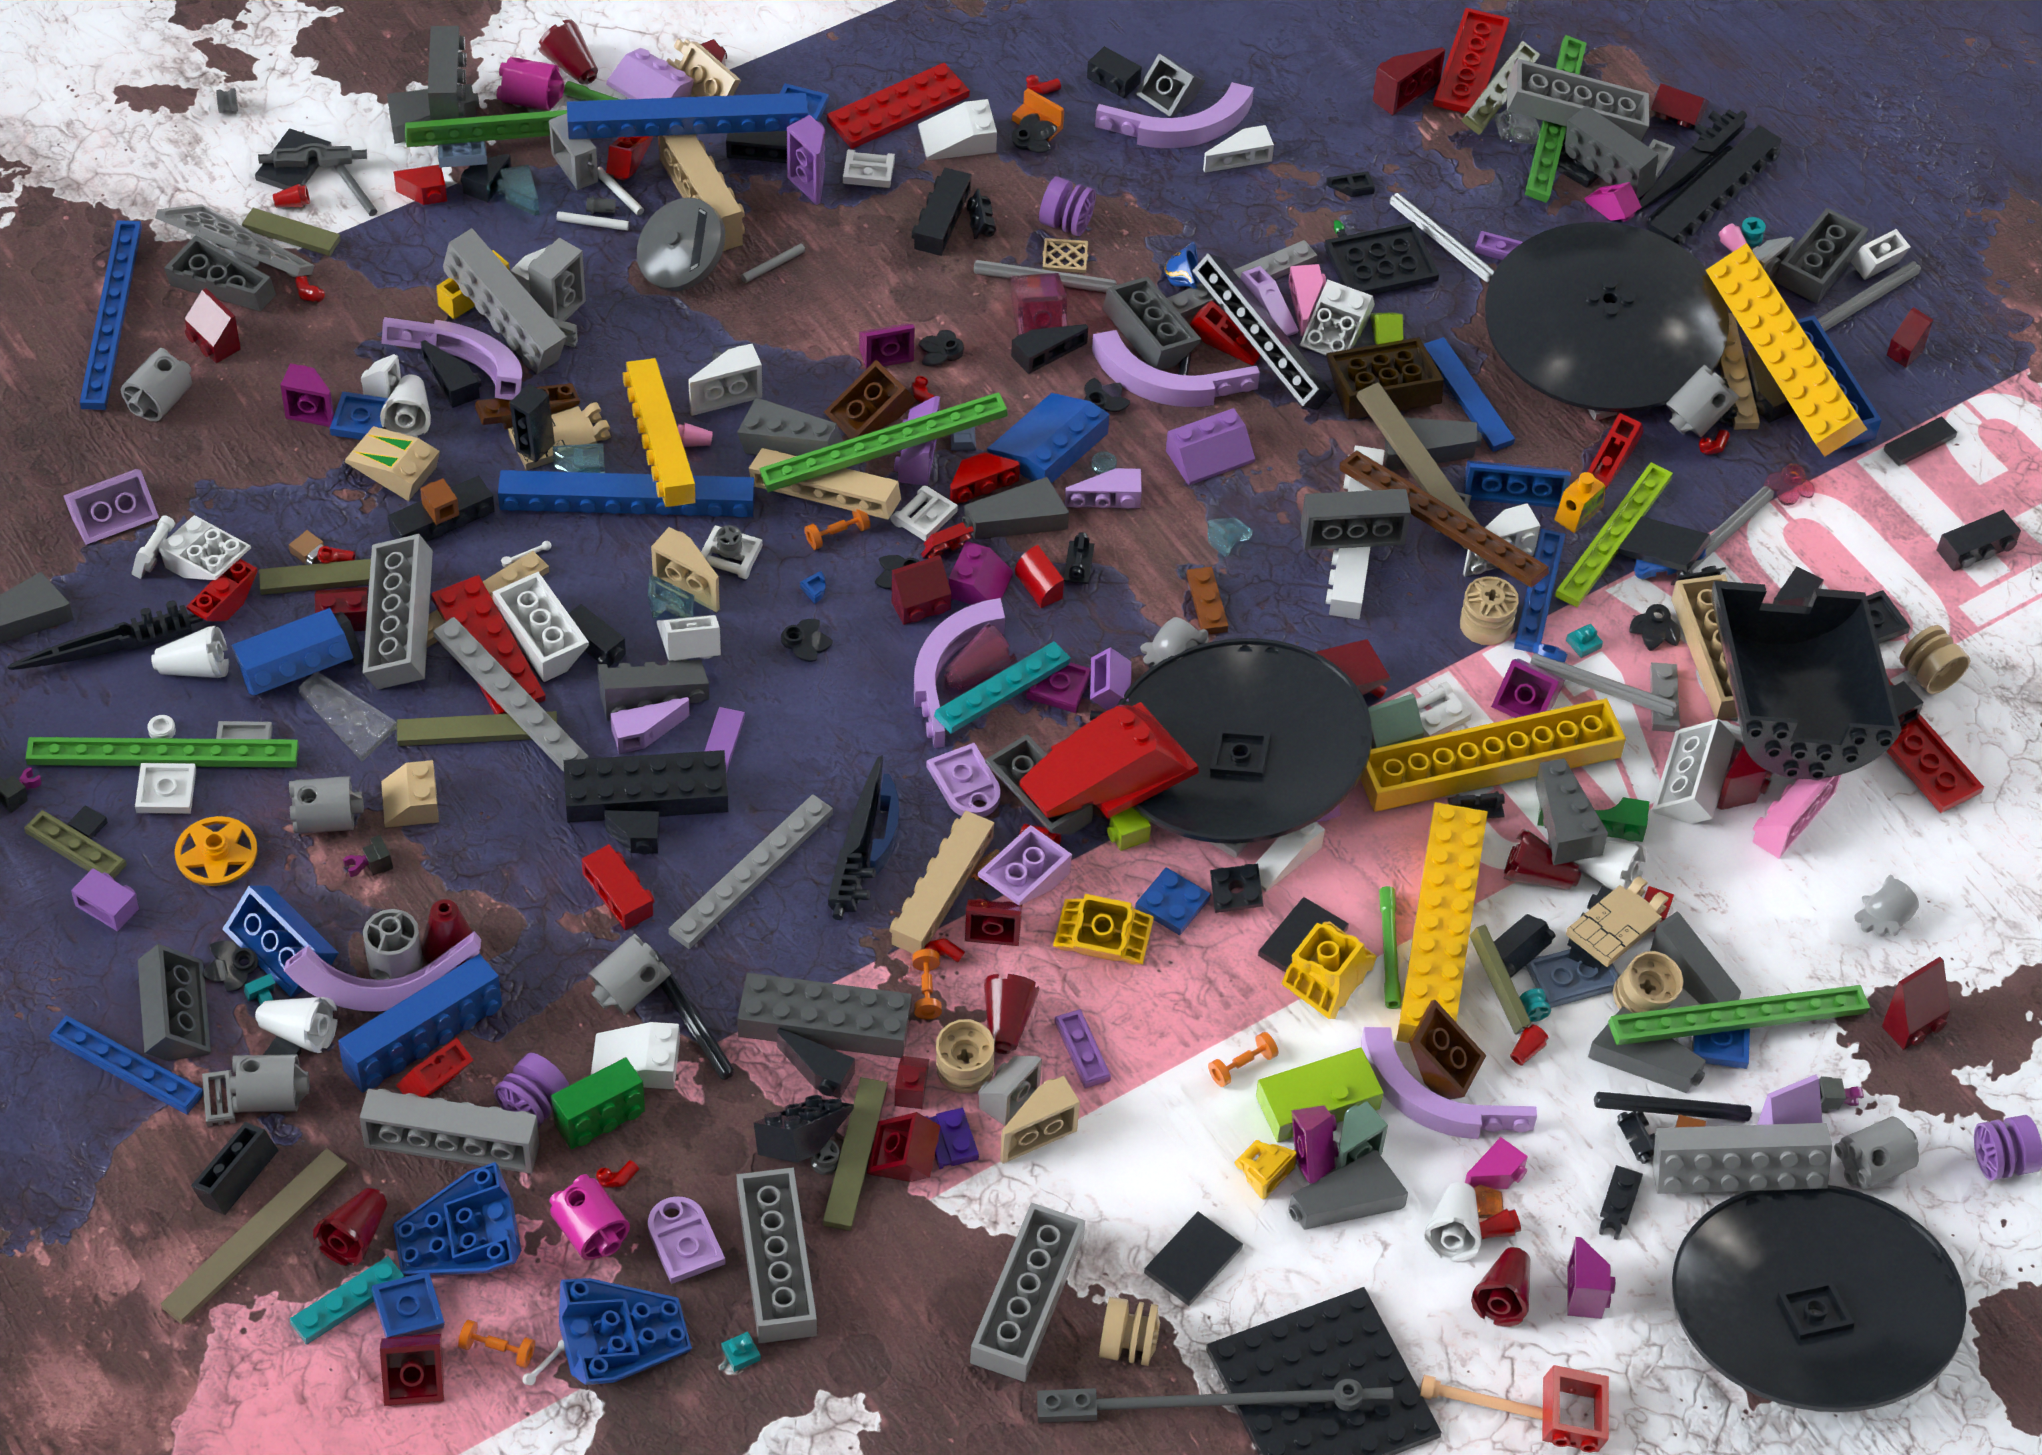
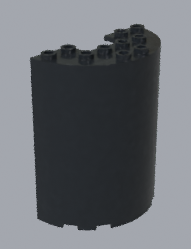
M1714 580L1711 593L1712 605L1741 734L1747 753L1758 765L1786 778L1821 780L1859 769L1881 756L1892 746L1901 732V727L1865 592L1815 588L1808 607L1762 603L1767 592L1765 584Z

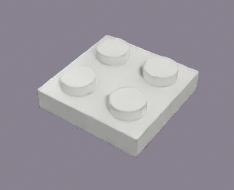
M141 763L135 803L136 813L191 814L196 777L195 764Z

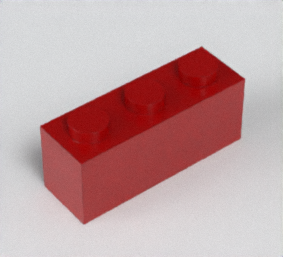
M608 844L582 858L583 875L625 931L653 916L655 900L652 893L648 889L644 890L640 885L638 875L634 870L630 871L627 868L625 859L619 851L615 852L611 845Z

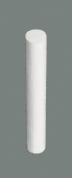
M598 167V178L637 216L642 215L644 208L602 167Z
M560 211L557 213V221L626 231L629 229V221Z

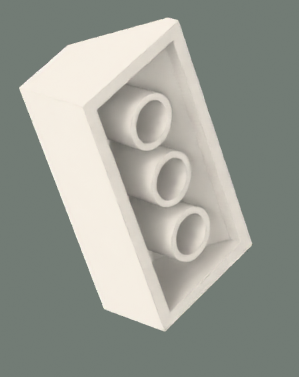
M539 572L492 592L493 601L516 643L543 682L567 672L588 647V640Z
M1719 719L1676 730L1652 807V811L1655 814L1689 824L1713 819L1736 740Z

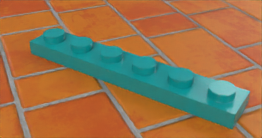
M1053 641L936 709L934 717L952 734L1068 666L1071 657Z

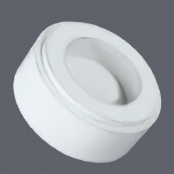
M167 715L155 716L148 723V731L151 738H172L175 735V723Z

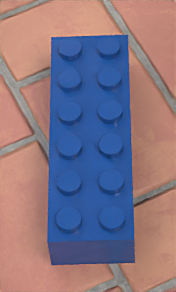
M1815 315L1797 319L1868 429L1838 449L1875 440L1882 419Z
M478 954L339 1039L343 1071L357 1088L364 1093L370 1088L373 1089L379 1086L389 1076L400 1073L415 1060L424 1058L439 1045L448 1043L463 1030L471 1029L476 1022L484 1017L495 1014L502 1007L498 974Z

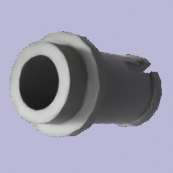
M594 196L587 198L586 212H591V215H593V212L615 214L616 199L594 198Z

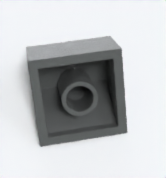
M1158 54L1135 94L1169 117H1173L1194 101L1205 80L1172 58Z

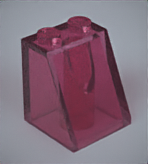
M1059 273L1010 276L1011 302L1017 336L1032 329L1067 326V294Z

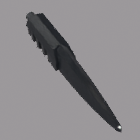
M1729 109L1726 114L1721 116L1713 110L1708 117L1714 122L1713 127L1707 129L1700 123L1695 127L1694 131L1700 135L1698 141L1639 201L1641 208L1634 213L1645 209L1670 193L1712 160L1745 129L1744 120L1747 118L1746 112L1741 110L1736 114Z
M171 600L166 603L168 614L163 615L161 610L156 611L157 617L153 618L151 609L143 608L140 611L142 617L140 622H137L136 618L130 619L131 624L126 622L114 624L112 628L78 637L11 663L7 668L9 670L47 666L103 655L126 648L139 649L191 634V624L202 622L203 618L194 613L188 614L185 605L179 606L180 610H178L176 601Z
M883 755L876 759L850 821L843 847L839 852L828 897V906L834 911L832 917L835 920H842L845 912H856V904H859V900H870L871 897L870 890L862 889L860 882H864L865 878H875L876 876L875 868H867L866 862L880 793Z

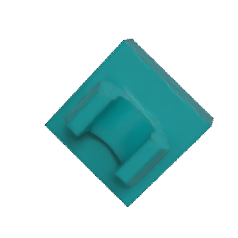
M1592 624L1585 625L1567 634L1566 642L1580 658L1601 649L1603 641L1597 635V630Z
M271 973L245 984L244 993L248 1001L258 998L261 1005L265 1001L273 1000L270 992L275 989V981Z
M749 1332L721 1343L722 1350L734 1372L761 1361V1355Z

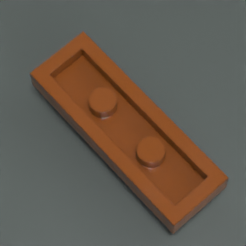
M1212 566L1187 569L1186 576L1201 629L1207 630L1208 635L1228 632L1229 625Z

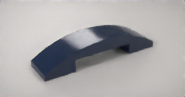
M885 773L880 794V811H889L885 838L873 839L870 867L875 868L876 875L890 859L897 842L899 829L898 794L891 776Z

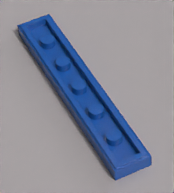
M1442 337L1425 343L1424 346L1443 377L1444 383L1472 422H1477V430L1481 433V436L1492 452L1514 445V436L1446 339Z
M1542 528L1540 530L1534 558L1549 566V574L1532 588L1527 587L1514 649L1535 653L1532 651L1534 644L1542 642L1565 533Z
M67 1015L49 1035L50 1041L186 1115L189 1114L204 1095L202 1088Z

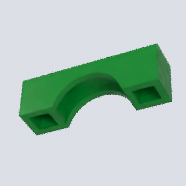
M1623 797L1616 806L1610 809L1595 810L1608 832L1607 837L1643 842L1647 829L1650 801ZM1539 804L1537 825L1544 826V815Z

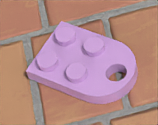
M975 743L927 760V769L950 808L958 815L962 816L966 810L978 816L986 817L998 807L1000 802L999 783L989 766L985 763ZM981 800L984 801L986 805L983 807H976L973 805V802Z
M670 1197L654 1206L648 1218V1231L671 1284L725 1265V1257L699 1204L686 1197ZM670 1208L677 1209L680 1212L673 1218L667 1217L664 1214Z

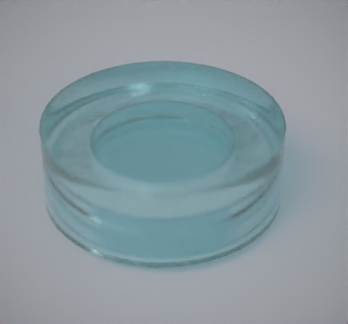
M1098 452L1092 458L1091 468L1094 473L1100 475L1115 469L1117 459L1109 452Z

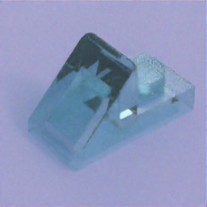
M1236 517L1210 519L1208 522V543L1227 557L1235 542L1249 540L1254 531Z
M654 575L649 577L647 598L653 619L657 618L665 610L681 618L693 616V594Z

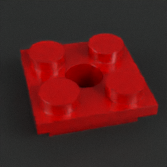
M964 522L931 534L923 543L925 549L921 553L922 557L928 556V558H932L938 555L941 556L943 554L942 551L951 548L952 551L962 548L966 541L972 539L973 527L966 528Z

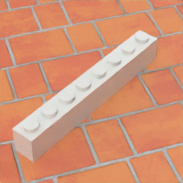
M1355 445L1354 452L1357 450L1383 465L1385 450ZM1345 474L1343 488L1348 489V492L1371 490ZM1370 547L1339 548V550L1333 551L1331 565H1336V570L1331 569L1328 584L1333 585V589L1327 590L1325 603L1330 605L1329 615L1353 619L1360 618Z

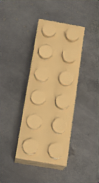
M696 134L658 136L659 159L683 198L700 199L713 207L721 216L726 236L723 251L743 245L745 228L742 218L745 216L744 209L740 203L737 204L735 201L733 190L730 187L727 188L723 174L716 170L712 156L707 155L702 140L699 141Z
M1726 575L1676 581L1671 601L1715 719L1738 718L1711 598L1714 580L1728 582Z

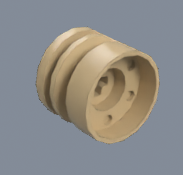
M1488 576L1475 579L1468 585L1460 616V628L1467 638L1481 645H1496L1503 643L1510 637L1519 604L1518 593L1514 586L1501 578Z
M1940 625L1930 626L1914 636L1906 644L1899 657L1900 663L1908 668L1910 674L1916 676L1918 683L1930 694L1940 693L1956 683L1968 669L1971 660L1969 655L1959 645L1953 644V638Z
M1656 951L1643 952L1635 956L1614 983L1613 997L1615 1004L1619 1010L1623 1006L1632 1013L1667 1009L1682 991L1684 982L1682 972L1676 962L1667 955Z
M971 1019L957 1020L949 1023L940 1031L936 1039L937 1075L941 1083L948 1089L958 1093H973L980 1090L986 1081L990 1082L994 1074V1039L990 1030L982 1023Z
M1109 1296L1099 1358L1118 1361L1124 1348L1129 1349L1130 1363L1134 1364L1136 1351L1143 1352L1141 1365L1149 1366V1361L1156 1351L1160 1328L1159 1305L1151 1304L1149 1317L1142 1316L1144 1302H1139L1135 1314H1130L1127 1299Z

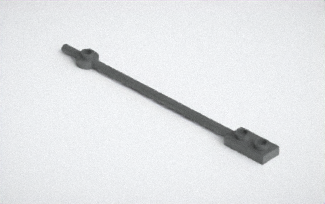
M1353 1379L1339 1381L1332 1390L1097 1398L1096 1388L1037 1391L1038 1423L1097 1421V1410L1334 1401L1340 1409L1353 1411L1361 1406L1363 1400L1393 1399V1387L1362 1388L1361 1384ZM1352 1390L1354 1393L1347 1395L1344 1391Z

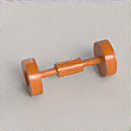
M856 509V512L852 511L853 519L848 521L841 520L828 525L827 529L820 532L815 524L807 525L804 529L807 541L813 550H816L823 546L821 536L839 533L848 529L849 525L856 523L860 531L870 529L868 514Z
M922 949L916 951L912 956L913 967L924 971V974L921 975L922 994L925 995V998L915 1002L914 1014L916 1017L924 1020L935 1019L942 1014V1004L938 999L930 998V995L933 993L932 974L929 971L939 967L940 955L935 950Z
M1267 1032L1257 1035L1255 1041L1258 1048L1252 1052L1248 1050L1232 1059V1063L1227 1066L1220 1059L1210 1062L1208 1069L1217 1085L1224 1087L1230 1084L1231 1075L1229 1071L1235 1067L1239 1069L1248 1064L1259 1053L1267 1060L1277 1057L1279 1051L1272 1036Z
M469 1319L466 1320L459 1336V1348L469 1350L474 1340L485 1343V1347L501 1352L508 1350L517 1353L516 1365L523 1368L528 1367L535 1350L534 1339L525 1337L520 1347L509 1345V1341L488 1335V1337L477 1335L478 1323Z

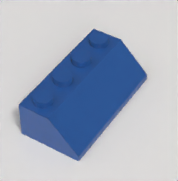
M1467 460L1464 476V494L1471 495V500L1521 505L1528 503V505L1558 508L1563 492L1569 487L1571 472L1568 469Z
M331 608L231 644L246 687L251 695L260 694L353 658L345 633Z
M249 885L223 927V930L241 948H249L256 953L258 965L267 974L271 973L274 981L290 997L297 996L304 989L284 971L285 963L288 959L307 945L329 965H332L339 954L271 886Z

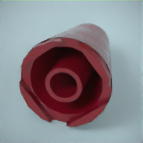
M566 19L562 21L564 24L559 27L556 24L551 26L538 42L541 45L540 48L538 47L539 52L580 84L592 83L597 78L598 68L576 22L572 19Z
M1526 829L1521 830L1516 838L1521 840V842L1516 846H1512L1504 868L1506 875L1503 878L1508 881L1570 890L1572 886L1576 887L1582 875V872L1578 871L1579 865L1574 861L1553 865V854L1549 844Z
M443 899L435 902L431 907L421 944L424 959L429 964L473 933L455 902ZM464 960V961L461 962L459 965H457V967L460 966V965H462L463 963H465V962H467V961Z
M999 974L987 976L984 981L987 1026L994 1039V1051L999 1054H1010L1011 1051L1017 1049L1039 994V986L1035 987L1036 982L1024 976L1008 974L1007 979H998Z
M366 1188L320 1220L313 1229V1238L315 1240L318 1237L321 1243L319 1247L321 1252L330 1260L340 1265L346 1266L348 1263H354L353 1266H357L365 1258L387 1208L385 1195L378 1189Z
M1517 1247L1505 1249L1474 1288L1471 1303L1473 1309L1481 1318L1485 1319L1486 1316L1494 1320V1325L1504 1327L1515 1326L1523 1321L1529 1311L1531 1259L1527 1252Z

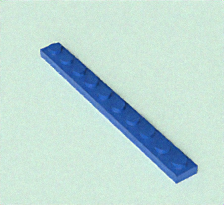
M116 221L80 398L81 409L106 410L142 231L141 221Z

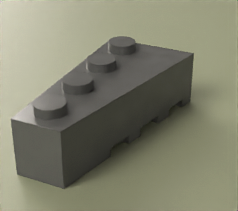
M197 235L164 267L170 286L198 294L207 288L219 300L257 311H262L276 296L271 278L268 275Z
M757 397L737 432L745 454L758 455L761 448L799 456L843 442L837 423Z
M701 659L668 661L666 665L645 662L644 666L631 667L630 663H619V668H608L607 664L597 665L600 699L607 721L611 720V713L620 710H629L648 704H658L688 697L689 703H699L709 699V682Z
M1565 758L1540 763L1535 787L1540 809L1544 815V826L1547 828L1549 836L1548 844L1553 854V865L1603 855L1608 832Z

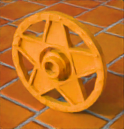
M209 817L193 823L183 831L175 846V860L181 873L189 880L206 886L225 885L238 880L252 868L258 852L257 842L252 830L243 822L230 817ZM214 824H227L218 832H213L205 827ZM242 831L250 840L251 850L237 844ZM191 836L195 847L181 855L184 843ZM244 864L238 871L225 876L228 865ZM205 867L208 878L195 875L188 869Z

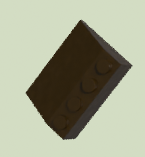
M1420 337L1326 353L1339 402L1348 420L1370 416L1356 396L1359 391L1378 382L1399 411L1442 403L1444 379Z

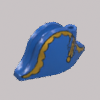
M1194 241L1172 255L1164 266V273L1173 286L1198 288L1200 280L1192 271L1199 264L1197 247Z

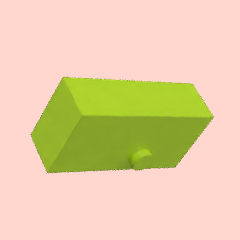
M1362 1047L1259 1079L1256 1090V1098L1277 1143L1293 1138L1291 1110L1325 1105L1330 1114H1334L1336 1123L1344 1121V1115L1349 1108L1354 1105L1360 1106L1366 1101L1375 1111L1379 1110L1384 1094Z

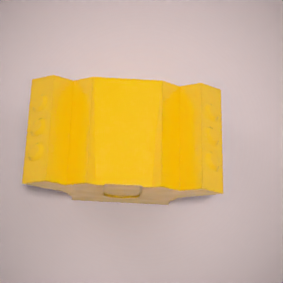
M1085 894L1082 899H1065L1053 947L1063 951H1074L1082 955L1111 961H1124L1132 965H1143L1154 917L1136 910L1130 902Z
M1330 921L1323 922L1322 925L1316 923L1292 954V963L1287 968L1281 984L1328 1019H1336L1339 1008L1346 1006L1349 997L1357 986L1363 984L1367 971H1372L1377 956L1365 948L1364 943L1359 942L1355 936L1346 934Z

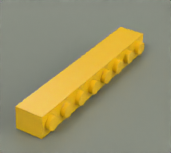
M656 358L626 362L627 372H623V383L625 387H629L627 388L628 400L630 403L633 402L632 411L634 418H638V433H643L641 436L643 449H648L646 451L648 465H653L651 466L653 481H658L656 482L658 498H663L665 507L696 503L694 478Z

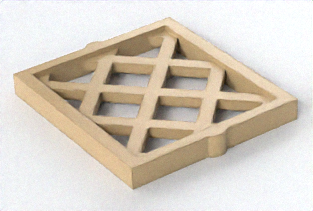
M1045 238L1042 255L1043 270L1086 273L1088 241ZM1048 245L1054 248L1050 252L1047 251ZM1065 246L1070 249L1067 253L1061 250ZM1082 247L1085 248L1084 254L1078 251ZM1058 251L1062 256L1056 259L1052 254ZM1075 253L1079 257L1073 260L1069 255ZM1047 257L1053 260L1049 264L1046 263ZM1064 258H1066L1069 261V263L1066 265H1063L1060 262ZM1081 259L1084 261L1082 267L1077 263Z

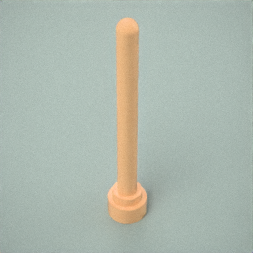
M1423 1375L1420 1396H1423L1424 1399L1431 1400V1398L1441 1396L1542 1420L1543 1408L1442 1385L1441 1381L1435 1380L1436 1377Z

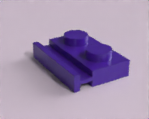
M963 1107L937 1113L936 1116L928 1118L941 1126L935 1151V1159L939 1169H943V1166L947 1165L952 1167L979 1160V1153Z

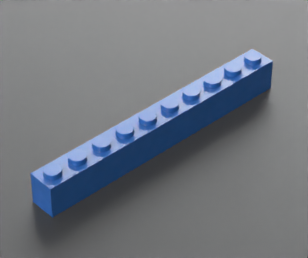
M806 93L567 102L569 139L787 131L788 126L808 116Z
M500 470L498 487L499 510L753 517L754 477L693 476L696 503L665 507L663 498H658L656 482L658 481H653L652 474Z

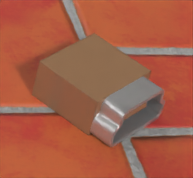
M306 530L289 544V550L292 555L304 564H318L320 562L317 558L318 550L324 546V542Z

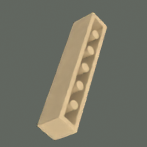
M761 448L749 467L750 477H754V487L766 489L759 468L796 456ZM847 468L774 490V492L855 512L858 509L866 512L868 515L888 520L901 500L898 481Z
M966 810L960 819H955L949 838L942 840L939 854L936 858H931L924 878L920 877L918 879L912 898L908 897L905 900L902 914L899 918L895 917L890 926L892 945L914 954L916 951L924 949L925 945L932 940L994 838L993 821Z

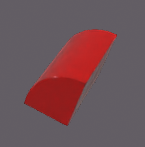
M1039 545L1032 547L1017 562L1015 575L1038 606L1043 608L1063 599L1064 579Z

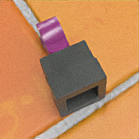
M31 767L23 771L19 780L14 775L5 781L0 777V803L10 813L28 801L26 790L37 788L41 785L40 775L29 779L33 776Z
M381 835L371 838V844L362 848L363 856L349 855L343 859L345 867L355 865L348 869L350 877L357 876L367 865L373 876L394 868L390 853Z
M1821 1076L1819 1079L1822 1113H1827L1829 1109L1839 1110L1843 1103L1850 1106H1859L1858 1098H1864L1862 1087L1857 1086L1844 1089L1842 1078Z

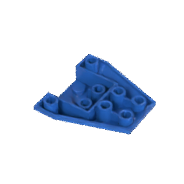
M496 1162L467 1172L393 1224L400 1271L404 1276H412L428 1271L430 1275L490 1273L515 1264L522 1251L513 1200Z
M592 1278L561 1280L559 1327L571 1375L583 1384L614 1383L691 1351L692 1347L679 1298Z

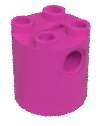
M509 57L506 63L502 62L500 65L499 76H502L501 85L498 86L496 97L502 100V102L551 111L562 98L565 83L559 73L558 65L516 57Z
M587 1174L580 1175L571 1186L564 1191L554 1193L550 1197L549 1202L552 1205L550 1209L551 1216L583 1259L595 1260L610 1256L620 1248L622 1241L627 1237L630 1230L629 1222L595 1178H590Z

